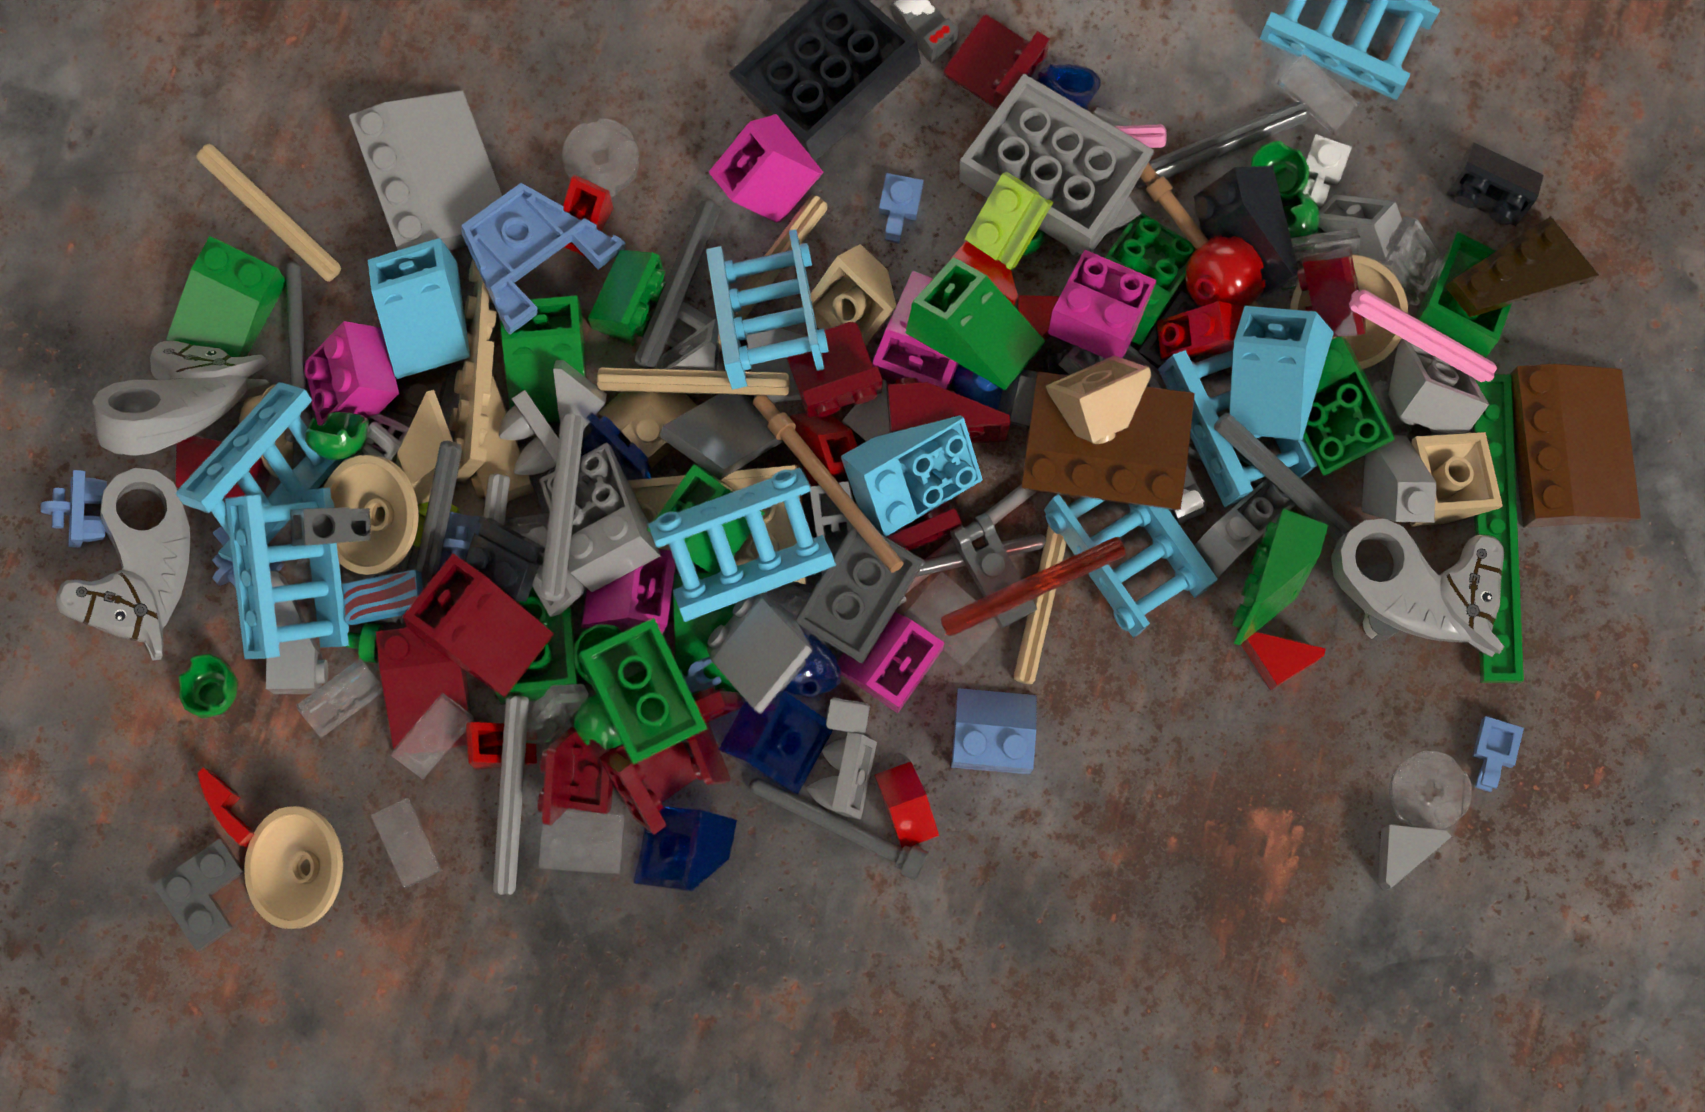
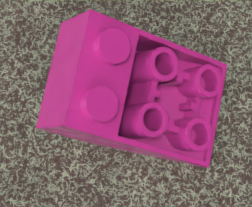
M912 271L897 303V307L886 327L872 365L873 367L878 366L882 380L895 384V381L901 378H917L919 382H929L949 390L958 363L905 333L913 300L933 280V278Z

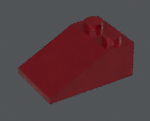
M917 378L897 379L895 384L888 385L887 400L890 433L961 415L964 417L972 444L1006 441L1010 426V415L929 382H919Z
M408 627L377 631L379 669L394 755L467 746L466 723L472 722L467 671L414 634Z

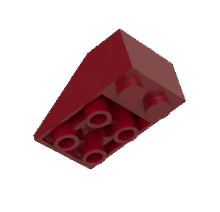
M454 553L402 616L410 631L504 698L554 635L553 632L490 579Z

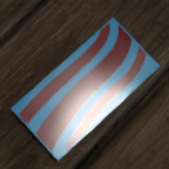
M410 570L342 584L345 623L355 625L404 615L423 591L421 572Z

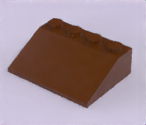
M1568 364L1517 366L1510 374L1512 380L1514 453L1523 528L1641 520L1622 369Z
M1037 372L1021 489L1169 510H1181L1195 393L1146 386L1129 426L1116 432L1114 439L1105 443L1094 444L1075 435L1048 394L1046 385L1067 376Z

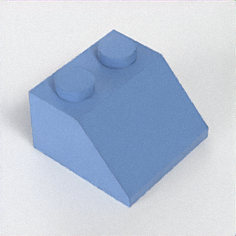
M958 688L951 768L1030 775L1034 767L1036 741V695Z

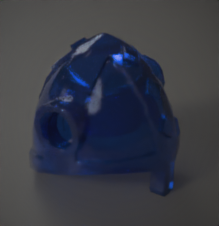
M1050 64L1039 71L1038 79L1036 80L1085 110H1088V104L1098 93L1101 86V78L1095 71L1076 64Z
M804 634L812 651L780 690L795 695L814 697L830 692L841 683V667L838 665L832 651L818 640V637L812 634L809 636Z

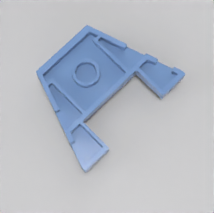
M522 183L462 224L461 227L462 236L505 330L509 334H512L537 315L538 308L515 285V282L570 242L597 269H600L615 258L620 250L625 249V242L615 235L610 237L596 229V224L585 218L579 220L563 211L564 207Z

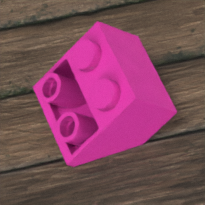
M775 114L750 121L708 173L732 202L779 223L782 222L822 175L823 170L779 116Z
M1084 250L1052 311L1048 334L1105 359L1114 355L1123 358L1136 333L1156 284V279Z
M343 321L305 361L304 372L308 379L312 397V408L315 411L318 425H323L328 415L332 412L353 413L362 415L365 418L377 415L399 394L382 328Z
M659 549L660 557L594 592L587 588L581 627L589 629L596 624L614 625L623 633L655 618L663 634L668 624L676 565L672 552Z
M894 612L863 664L843 653L833 669L898 714L943 651L945 642L913 620Z

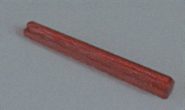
M1119 537L1111 538L944 615L941 618L944 631L948 636H954L1123 558L1126 555L1125 547Z

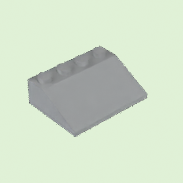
M1023 74L961 158L960 182L988 198L1002 173L1009 172L1039 192V195L1054 202L1038 229L1082 255L1084 250L1093 253L1108 232L1154 154V150L1026 74Z
M463 90L384 102L350 114V121L397 249H405L437 238L442 239L449 251L466 246L467 244L461 233L462 224L502 197Z

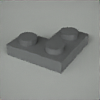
M219 838L152 886L194 949L201 952L233 929V926L212 895L245 871L225 841Z

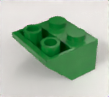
M619 251L588 317L593 330L632 346L635 345L638 336L643 338L652 317L648 314L653 303H658L666 281H664L665 271L662 268L660 255L653 252Z
M694 464L654 521L665 513L680 512L735 492V490L701 466ZM760 510L763 517L765 515V512ZM745 516L722 524L734 557L751 534ZM707 530L684 538L692 562L713 575L720 573L721 568Z

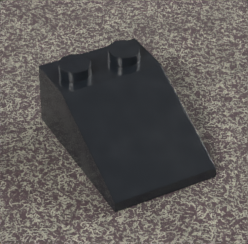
M1273 166L1234 167L1193 196L1195 213L1199 219L1201 231L1208 240L1216 236L1231 238L1232 236L1239 237L1253 246L1261 257L1264 267L1260 271L1262 281L1265 280V287L1256 302L1298 277V266Z

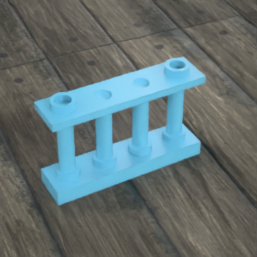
M1290 0L1283 14L1270 13L1260 40L1397 100L1411 74L1404 71L1401 65L1419 26L1428 30L1431 28L1440 8L1433 6L1429 0H1362L1371 5L1352 45H1345L1334 40L1332 37V33L1348 0H1331L1319 28L1315 30L1300 25L1297 21L1306 0ZM1384 11H1387L1405 19V22L1388 59L1381 61L1368 55L1366 50Z
M796 229L789 230L792 250L733 263V260L725 261L721 246L706 249L723 360L732 390L747 387L745 370L752 369L751 365L812 352L817 371L825 369L822 353L829 352L824 329L817 330L805 268L812 266L808 243L800 244ZM794 265L796 267V279L738 291L737 288L731 289V284L736 283L737 278ZM801 294L803 307L743 320L742 316L736 318L735 312L742 311V306ZM806 322L808 332L806 337L748 349L747 346L741 347L740 341L747 340V335Z
M1186 350L1173 354L1158 370L1167 389L1195 393L1190 437L1224 507H1228L1238 503L1253 491L1250 482L1265 477L1254 465L1243 467L1233 449L1234 446L1214 429V424L1219 419L1216 412L1230 408L1231 391L1211 398L1207 395L1200 381L1201 377L1231 367L1233 365V350L1197 363L1192 362ZM1274 437L1281 451V454L1276 455V457L1299 478H1302L1317 466L1304 437L1302 441Z
M278 382L175 492L182 504L207 513L211 511L229 536L226 503L223 498L236 483L246 496L261 495L263 507L303 502L302 490L318 489L344 459L328 460L321 457L310 449L305 442L307 426L300 415L312 402L307 391ZM287 428L290 429L306 454L293 470L275 445L277 438ZM262 455L281 481V484L268 498L249 472L253 464ZM289 520L267 522L264 524L267 544ZM229 540L220 549L218 554L221 558L233 562Z
M801 468L779 471L772 478L680 512L665 513L658 517L656 521L648 523L656 547L669 544L682 579V587L673 590L684 622L836 566L831 550L823 535L815 538L811 535L799 499V495L808 493L811 489ZM783 502L797 543L783 550L774 551L760 510ZM745 516L759 557L748 563L736 565L722 524ZM707 530L721 571L718 574L701 580L698 579L684 538Z
M330 487L302 490L303 502L263 507L261 495L225 499L244 659L279 657L280 643L319 637L320 648L349 646V624L345 623L337 543L306 546L287 544L270 547L266 543L264 524L267 522L291 520L290 510L335 508L331 498ZM304 558L310 559L312 582L272 587L270 563ZM314 598L317 621L276 626L275 603Z
M1059 494L1056 495L1044 509L1050 528L1056 534L1063 536L1068 546L1113 608L1114 618L1123 630L1129 631L1133 638L1150 624L1144 616L1145 614L1182 590L1190 591L1192 596L1196 598L1218 580L1168 509L1128 504L1130 513L1092 537H1089L1076 518L1099 505L1104 500L1080 497L1067 506ZM1138 525L1144 527L1153 539V544L1112 570L1099 550ZM1159 558L1167 559L1175 570V577L1135 602L1122 582Z

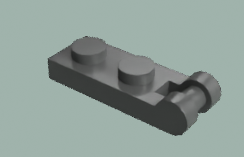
M987 513L975 517L974 523L966 527L959 525L950 530L954 544L1000 629L1037 610ZM982 537L987 547L976 552L971 541Z

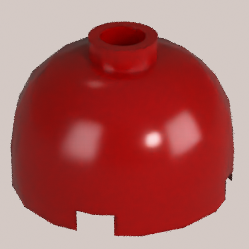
M1216 236L1192 254L1187 264L1185 282L1189 295L1200 307L1218 301L1245 307L1259 299L1265 287V280L1262 281L1260 271L1264 266L1261 257L1254 247L1242 238Z

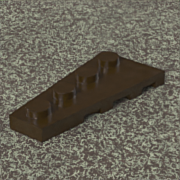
M1550 216L1454 278L1446 286V289L1466 314L1472 317L1507 307L1512 302L1535 299L1543 293L1550 291L1556 293L1566 290L1571 285L1590 283L1599 274L1552 216Z

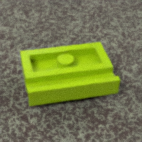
M1004 172L985 202L965 240L993 259L1004 263L1008 269H1014L1054 202L1050 199H1045L1039 195V192L1009 172Z

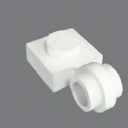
M1315 135L1306 158L1310 168L1309 176L1315 178V180L1309 178L1308 185L1303 192L1310 194L1317 206L1323 207L1330 189V185L1324 184V181L1336 186L1338 185L1352 147L1319 135Z

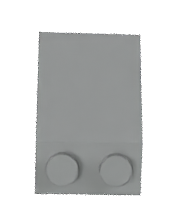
M764 593L737 602L733 609L734 615L725 626L720 625L713 631L708 639L709 646L706 648L711 661L760 714L812 651L794 616Z

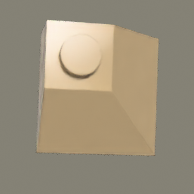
M861 244L837 256L811 292L816 326L819 329L827 330L847 322H855L859 327L866 347L897 307L888 270Z
M1114 355L1046 385V388L1075 435L1094 444H1101L1114 439L1116 432L1129 426L1151 377L1149 367Z
M622 391L599 411L598 415L652 469L674 449L672 445L660 437L663 425L697 407V405L686 393Z
M434 390L426 392L397 453L396 465L408 477L414 489L417 504L429 502L440 443L446 440L453 442Z
M1486 432L1416 436L1412 439L1411 445L1436 481L1434 522H1410L1411 526L1447 524L1496 510L1503 506Z

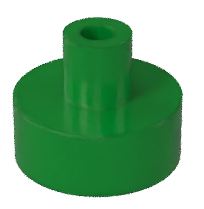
M366 622L361 633L348 632L349 646L346 647L359 649V660L361 662L378 663L376 632L384 631L383 625Z

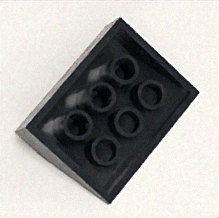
M809 0L729 72V76L765 117L777 114L809 155L816 161L921 65L917 41L871 1Z

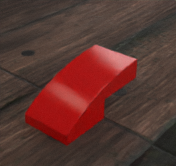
M203 767L198 772V777L211 811L226 832L239 845L248 848L249 842L254 836V831L230 810L241 797L213 771Z

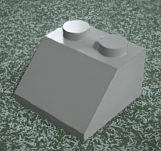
M1403 338L1397 346L1388 393L1398 418L1409 425L1417 423L1428 427L1437 435L1468 433L1489 406L1476 380Z

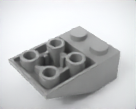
M608 443L580 457L568 559L570 573L591 592H594L661 556L651 532L647 530L649 522ZM555 471L539 479L549 510L551 508Z

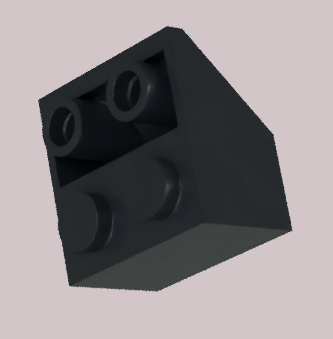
M1473 142L1456 172L1447 195L1454 197V200L1463 207L1477 208L1488 213L1490 218L1497 223L1516 226L1536 202L1544 175Z

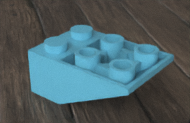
M441 238L368 259L371 292L394 375L397 379L470 358L458 264Z
M1254 306L1244 307L1234 340L1229 414L1239 421L1251 434L1302 441L1334 333L1317 312Z
M961 415L873 437L841 456L859 509L877 531L885 537L983 480L964 417Z

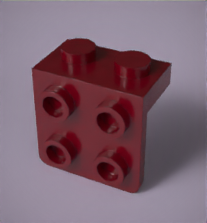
M847 322L824 330L829 352L822 353L825 369L817 371L812 352L786 357L808 418L816 415L818 417L831 415L839 411L840 407L854 402L855 404H863L875 399L878 396L877 394L882 393L883 380L878 366L873 367L861 332L855 322Z
M711 687L692 696L707 729L683 740L684 743L689 742L694 757L690 758V762L695 776L698 780L703 779L706 785L724 784L731 781L709 722L744 708L738 692H726L725 688L716 690L715 687Z
M570 727L548 749L543 751L541 756L540 772L545 774L544 788L540 790L537 809L538 812H542L543 825L551 826L568 808L608 814L612 807L613 782L599 759L610 749L602 748L595 740H590V744L586 745L578 736L575 727Z

